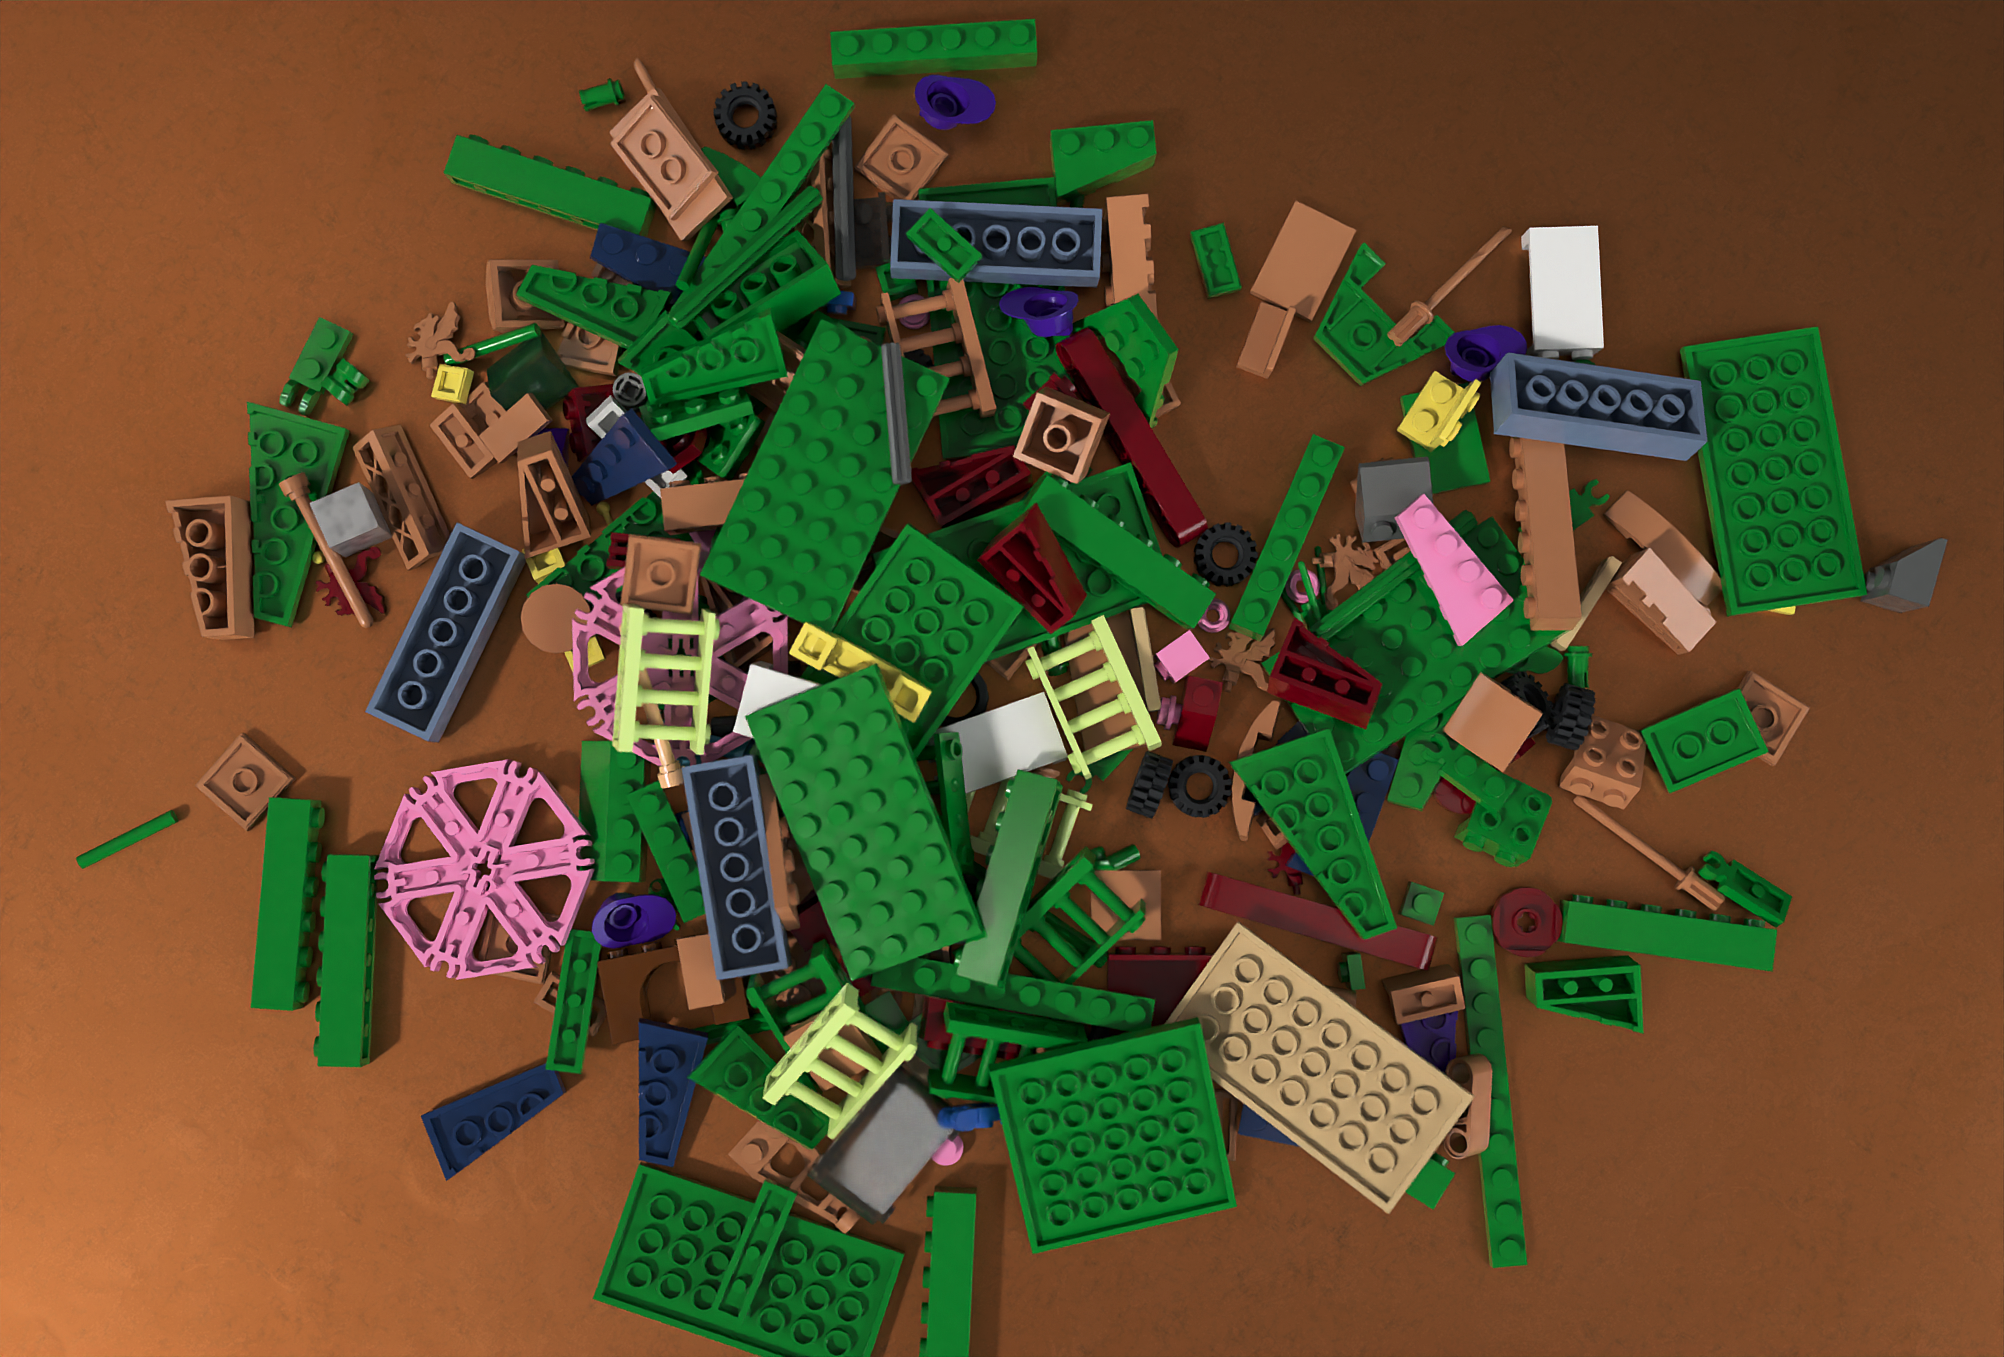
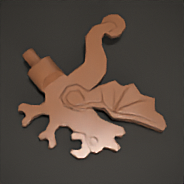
M450 302L442 319L438 315L434 316L433 313H429L426 319L414 325L413 330L421 329L418 332L420 335L418 341L408 337L409 343L407 346L410 348L416 347L417 350L413 353H406L405 356L409 358L408 362L411 364L415 363L416 359L422 356V370L426 372L427 379H433V372L438 369L437 356L449 354L456 362L470 361L475 358L476 352L473 348H467L463 354H460L457 346L448 341V339L453 337V332L458 330L457 323L460 319V316L457 314L458 307L454 302Z
M1337 534L1335 538L1331 537L1329 541L1336 547V551L1320 553L1319 557H1312L1311 559L1312 564H1319L1321 568L1334 567L1335 580L1325 590V604L1328 610H1334L1338 607V601L1333 598V594L1343 589L1347 585L1348 579H1350L1351 584L1357 585L1360 590L1376 578L1367 570H1360L1357 567L1361 565L1372 571L1375 569L1373 563H1378L1379 559L1373 557V551L1370 550L1371 546L1369 543H1362L1365 548L1363 550L1360 547L1357 550H1353L1351 545L1352 542L1357 540L1356 536L1352 538L1350 535L1346 536L1345 546H1342L1340 543V534Z
M1271 628L1262 637L1260 642H1253L1251 648L1246 652V646L1254 639L1238 632H1228L1225 636V639L1231 638L1232 640L1228 642V645L1231 646L1230 649H1222L1221 643H1216L1217 647L1214 648V652L1220 653L1223 658L1215 659L1210 657L1209 661L1212 662L1210 667L1214 669L1219 665L1225 666L1226 669L1222 680L1225 683V692H1231L1232 686L1237 684L1240 673L1251 675L1258 688L1264 691L1268 690V683L1265 682L1263 670L1255 662H1261L1263 657H1269L1270 650L1276 644L1273 640L1275 629Z

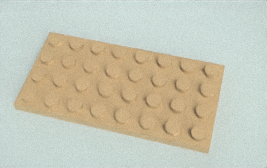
M1240 922L1236 923L1165 1023L1168 1024L1198 1017L1201 1023L1211 1078L1388 1214L1474 1098L1472 1093Z

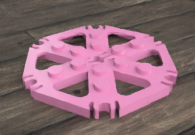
M701 547L692 615L662 611L663 619L698 621V576L710 554L709 551ZM625 567L589 588L596 590L602 596L600 599L593 593H585L584 598L590 600L594 608L590 612H584L577 608L575 614L582 620H588L587 624L572 618L574 701L580 696L589 695V698H584L578 703L577 708L581 710L586 706H592L596 710V714L589 718L586 723L588 726L597 724L600 719H603L605 722L599 727L593 728L592 731L611 741L613 739L618 674L601 683L594 682L589 677L588 640L591 636L600 634L620 645L621 634L619 626L622 623L623 606H620L621 603L616 599V590L623 585ZM745 596L739 603L715 616L720 622V632L718 639L713 640L710 695L739 710L748 673L724 661L719 656L760 632L769 633L773 639V670L788 674L787 616L773 621L772 618L778 617L782 613L770 610L766 606ZM648 632L646 636L642 635L641 650H645L647 654L676 655L679 648V639H683L685 654L697 656L699 635ZM672 638V648L668 647V639ZM690 638H693V648H690ZM646 668L654 690L694 691L695 670L694 676H690V670H683V676H680V670L672 669L673 676H669V669ZM664 704V725L691 727L693 706ZM731 732L716 742L704 745V755H700L701 764L717 760L752 738ZM643 739L633 742V753L657 766L661 765L655 744H651ZM669 740L675 760L684 756L690 760V766L696 765L695 755L697 754L689 748L690 741Z
M507 759L431 772L436 780L430 776H424L423 780L428 786L427 792L421 794L418 788L411 787L409 789L410 794H404L374 868L375 870L389 868L388 872H380L374 875L375 880L386 879L389 884L388 889L385 892L376 893V897L381 899L392 898L387 903H378L424 967H430L431 971H439L444 961L449 964V970L446 975L448 978H455L457 976L455 980L538 967L533 960L538 964H544L546 959L541 954L542 947L547 945L554 953L560 951V946L565 945L595 870H580L581 866H591L595 863L594 859H582L580 856L581 849L585 846H591L592 841L585 839L576 840L580 836L590 835L543 772L529 767L526 776L521 778L519 769L522 763ZM493 778L498 784L481 827L478 830L456 801L454 789L463 782ZM536 798H543L563 823L565 828L563 836L560 839L514 846L531 802ZM422 817L451 857L408 864L402 860L401 850L415 819ZM488 861L487 867L492 869L491 874L483 875L481 879V871L477 869V865L479 863L485 864ZM557 875L568 876L572 887L559 919L554 922L547 921L518 882ZM454 892L436 940H428L408 914L407 907L409 902L416 898ZM489 909L518 946L514 956L489 961H478L474 957L473 948Z

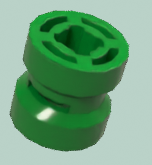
M342 358L336 365L337 370L335 373L326 376L320 384L339 401L348 406L354 399V393L357 389L364 388L370 380L350 362Z

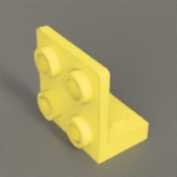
M1434 371L1396 431L1430 452L1439 445L1445 447L1448 441L1454 439L1462 426L1458 419H1462L1467 411L1470 412L1479 400L1481 394L1476 391L1482 382L1474 379L1463 389Z

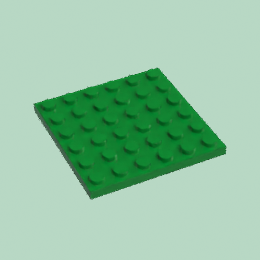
M1198 1017L988 1065L1032 1254L1237 1207L1201 1023Z

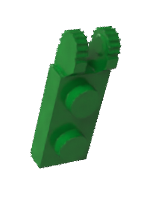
M319 317L289 376L290 380L285 384L281 392L279 403L285 407L291 406L301 386L304 385L309 389L305 392L300 402L298 412L304 416L310 415L320 395H324L326 391L320 383L326 376L335 373L336 365L342 359L353 337V333Z

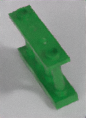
M959 732L933 734L934 745L925 746L916 758V761L936 759L938 780L925 782L930 795L940 794L942 815L938 816L961 873L974 872V851L971 846L962 765L963 748Z
M1087 846L1029 901L1013 956L1036 978L1073 984L1127 931L1134 933L1146 919L1144 917L1146 903L1142 899L1130 908L1094 874L1095 869L1093 867L1096 855ZM1077 882L1080 885L1085 884L1120 917L1107 932L1069 897L1071 895L1069 890ZM1052 906L1056 909L1060 907L1096 941L1083 955L1045 921L1046 916L1044 914ZM1027 930L1031 932L1036 931L1071 964L1058 978L1021 944L1022 940L1020 937Z
M823 939L813 944L809 964L767 984L764 983L759 973L751 974L746 994L750 1004L754 1008H759L783 1050L787 1053L790 1047L783 1039V1036L787 1030L792 1028L790 1024L825 1009L846 983L851 986L853 985L827 940ZM813 977L816 979L821 978L826 986V993L785 1012L781 1011L773 996ZM858 995L857 1006L859 1011L873 1019ZM868 1034L883 1055L889 1046ZM804 1071L798 1077V1081L820 1095L823 1094V1091L809 1072L806 1073Z
M947 1002L943 1015L946 1031L953 1035L943 1071L928 1069L929 1092L944 1099L960 1098L997 1104L988 1065L996 1062L1001 1043L1021 1044L1018 1058L1033 1055L1035 1049L1039 1047L1055 1050L1088 1042L1084 1026L1079 1023ZM970 1036L987 1039L977 1076L957 1073L966 1038Z

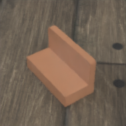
M1261 301L1236 367L1268 379L1274 369L1297 308L1290 305L1288 310L1285 311Z
M1449 964L1431 967L1429 971L1418 970L1382 979L1383 987L1390 997L1393 1017L1397 1025L1465 1009L1459 975Z

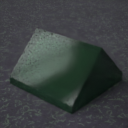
M542 330L541 336L520 343L486 369L490 395L506 410L510 409L527 393H533L547 411L567 396L573 388L579 387Z

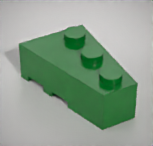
M1153 120L1051 130L1050 152L1057 207H1062L1079 196H1087L1094 193L1096 189L1112 182L1117 183L1153 167L1157 154Z
M1628 955L1524 963L1526 997L1537 1008L1577 1018L1599 1021L1601 1024L1615 1025L1644 1034L1641 965Z

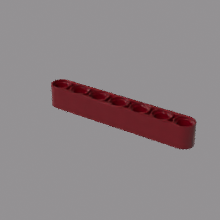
M1085 327L1058 342L1055 346L1057 356L1084 402L1088 401L1092 406L1110 413L1103 433L1122 465L1131 462L1144 502L1168 541L1174 547L1180 548L1204 533L1208 529V525L1203 513L1094 332Z
M1208 871L1198 904L1206 908L1429 971L1438 937L1397 926L1394 930L1364 940L1360 938L1342 912L1337 908Z

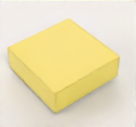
M439 364L431 397L466 405L474 371L468 368Z

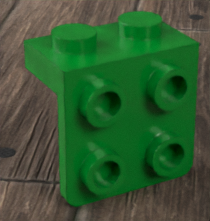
M751 414L714 425L707 436L702 454L695 459L721 478L725 477L731 481L754 446L765 421Z
M1502 773L1517 784V786L1500 811L1494 815L1476 802L1470 818L1458 825L1454 837L1463 841V846L1472 851H1484L1494 856V860L1503 866L1517 867L1531 858L1552 805V798L1548 794Z

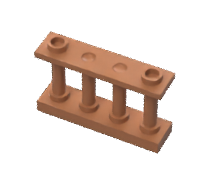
M949 278L947 290H944L942 295L891 306L888 292L881 294V305L876 306L880 327L886 325L890 343L900 344L901 356L904 357L905 352L952 341L955 344L961 343L964 356L959 358L960 361L930 367L929 369L946 377L961 374L964 377L969 376L972 389L968 390V394L941 400L934 416L970 407L972 410L978 409L980 419L994 416L996 405L963 279L958 284L953 278ZM944 308L947 311H953L955 323L951 324V328L900 339L896 319Z

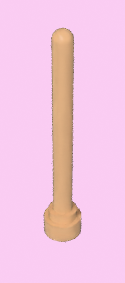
M621 623L620 626H619L620 634H621V626H622V623ZM647 669L639 671L638 685H642L643 689H653ZM642 703L649 725H664L658 704ZM654 739L661 761L659 766L660 773L657 774L661 788H669L684 783L682 767L685 766H681L679 760H675L669 740Z

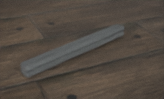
M850 115L832 140L835 275L838 280L842 281L854 280L856 278L852 119Z

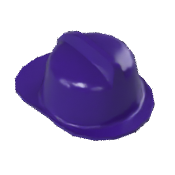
M929 75L923 77L917 83L914 92L916 102L920 107L919 115L929 125L939 130L955 128L959 123L976 124L985 121L994 113L996 106L995 96L988 86L980 81L967 78Z
M1025 287L1008 292L1001 298L999 305L1001 311L1006 315L1024 319L1031 332L1038 337L1069 336L1073 331V309L1077 306L1079 298L1072 291Z
M1503 325L1456 332L1447 339L1445 344L1446 355L1451 361V374L1470 382L1474 379L1479 381L1488 379L1492 370L1507 352L1525 355L1527 351V343L1523 335L1512 327Z
M627 892L615 893L602 903L592 921V933L598 943L612 949L652 942L663 938L672 930L676 922V912L672 903L666 898L655 894L635 896Z

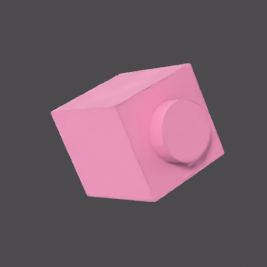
M1190 630L1153 656L1157 661L1154 664L1157 673L1164 681L1170 679L1173 684L1210 658Z

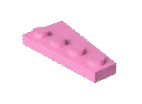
M1425 494L1416 498L1395 517L1414 558H1417L1424 572L1423 576L1429 588H1432L1440 604L1438 607L1444 619H1447L1454 633L1453 637L1457 645L1463 646L1514 600Z

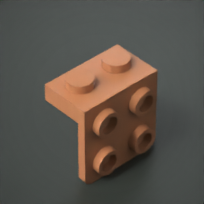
M1591 715L1592 722L1588 726V734L1584 736L1583 744L1574 752L1573 760L1561 774L1559 788L1571 791L1579 796H1586L1603 802L1611 807L1625 809L1641 789L1647 744L1639 730Z

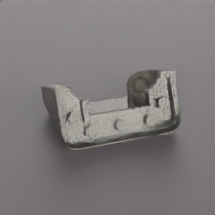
M902 1062L858 1111L836 1139L827 1146L826 1152L819 1154L813 1161L806 1175L872 1225L877 1221L884 1224L896 1209L893 1202L946 1139L952 1142L961 1132L952 1128H942L937 1123L939 1110L941 1111L942 1108L955 1105L948 1099L930 1094L928 1082L906 1063Z

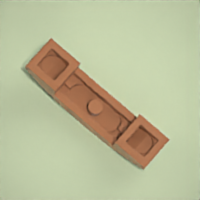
M1627 490L1603 514L1626 539L1631 537L1643 550L1651 548L1696 600L1707 606L1722 591L1721 578L1701 553L1663 516Z
M1273 700L1259 714L1244 738L1237 759L1255 753L1258 739L1272 742L1280 711V702ZM1234 770L1232 784L1234 819L1240 840L1247 842L1255 812V802L1243 800L1247 786Z

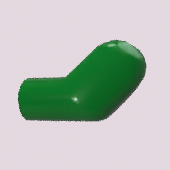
M1134 844L1107 856L1102 846L1091 849L1096 855L1093 867L1095 870L1117 871L1140 859L1139 850Z

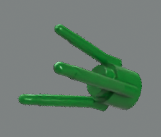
M1316 546L1315 557H1319L1322 550L1320 546ZM1300 561L1298 567L1309 602L1301 605L1302 612H1300L1294 601L1288 597L1285 588L1281 597L1294 617L1300 620L1305 628L1309 630L1311 626L1332 610H1328L1325 604V590L1327 588L1325 568H1321L1319 564H1316L1321 599H1316L1305 563Z

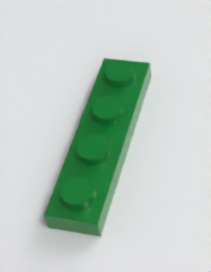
M659 780L627 793L628 801L683 922H688L706 914L698 864L664 788H661Z
M571 929L565 943L546 1070L583 1073L599 970L597 962L600 961L602 945L595 940L591 931Z
M768 1178L764 1180L710 1308V1314L740 1327L742 1326L798 1191Z

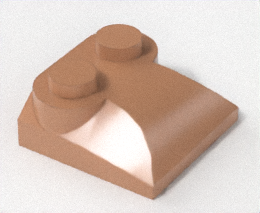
M490 259L487 262L486 293L489 320L493 331L507 333L533 323H537L540 330L562 329L565 327L563 319L518 299L516 295L531 265L559 270L558 260Z

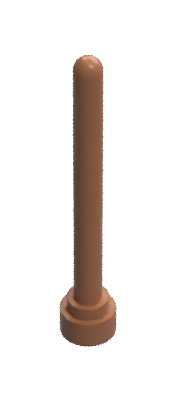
M305 472L283 480L279 483V486L284 496H289L292 502L296 501L360 625L365 628L371 627L374 620L340 554L329 548L310 503L312 501L309 497L311 492L308 488L311 484Z

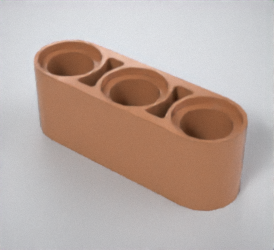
M1480 1053L1455 1058L1446 1067V1075L1474 1095L1468 1107L1443 1139L1445 1151L1454 1159H1463L1485 1151L1489 1144L1492 1066L1489 1060Z

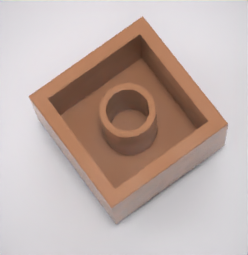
M1045 387L1036 393L1013 457L1078 484L1087 475L1110 413L1052 388Z

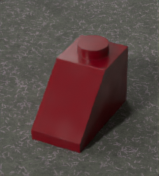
M1193 676L1185 678L1180 703L1182 704L1178 725L1175 728L1173 746L1207 752L1217 717L1223 682Z

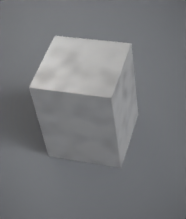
M360 482L310 503L329 548L345 558L392 538L373 492Z

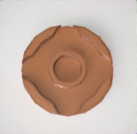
M561 584L542 586L532 592L523 604L521 613L523 632L530 643L542 651L555 654L573 650L572 618L584 624H587L588 621L578 618L575 611L578 608L584 612H590L591 607L583 594L573 587Z

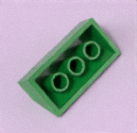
M796 230L775 244L696 316L692 322L702 338L706 339L771 308L776 330L780 332L817 308L827 304L830 300L839 296L841 292L828 263L806 238Z
M582 741L578 819L590 835L580 836L578 840L592 841L591 846H585L581 849L580 856L582 859H594L595 863L591 866H581L580 870L595 869L591 878L594 881L644 882L646 881L648 843L626 794L650 784L651 762L633 752L617 751L612 745V741Z

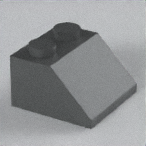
M1428 456L1359 463L1355 517L1363 543L1403 539L1404 536L1395 517L1422 494H1425L1433 504Z
M1938 538L1911 546L1870 568L1864 575L1867 595L1862 596L1861 601L1898 613L1929 607L1948 540Z

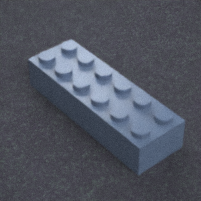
M893 199L891 278L948 281L949 278H952L906 236L911 227L931 208L982 254V259L963 278L964 282L1094 288L1098 286L1100 278L1102 209Z
M1509 352L1506 353L1490 373L1494 434L1687 461L1707 442L1701 381Z
M456 523L365 712L426 741L439 743L526 563L525 554L462 524Z
M749 755L682 767L716 979L721 980L790 967L792 960L787 931L774 906L759 775L761 774L758 756Z

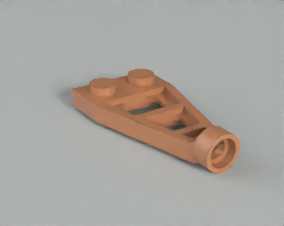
M758 1121L728 1154L753 1179L762 1184L768 1178L798 1191L795 1202L831 1221L844 1234L864 1214L851 1201L816 1146L813 1150H809L761 1121ZM787 1143L794 1144L805 1161L803 1171L793 1178L782 1175L771 1166L772 1157ZM811 1172H817L830 1188L829 1194L823 1200H815L801 1189V1183ZM846 1207L845 1213L839 1217L837 1214L839 1208Z

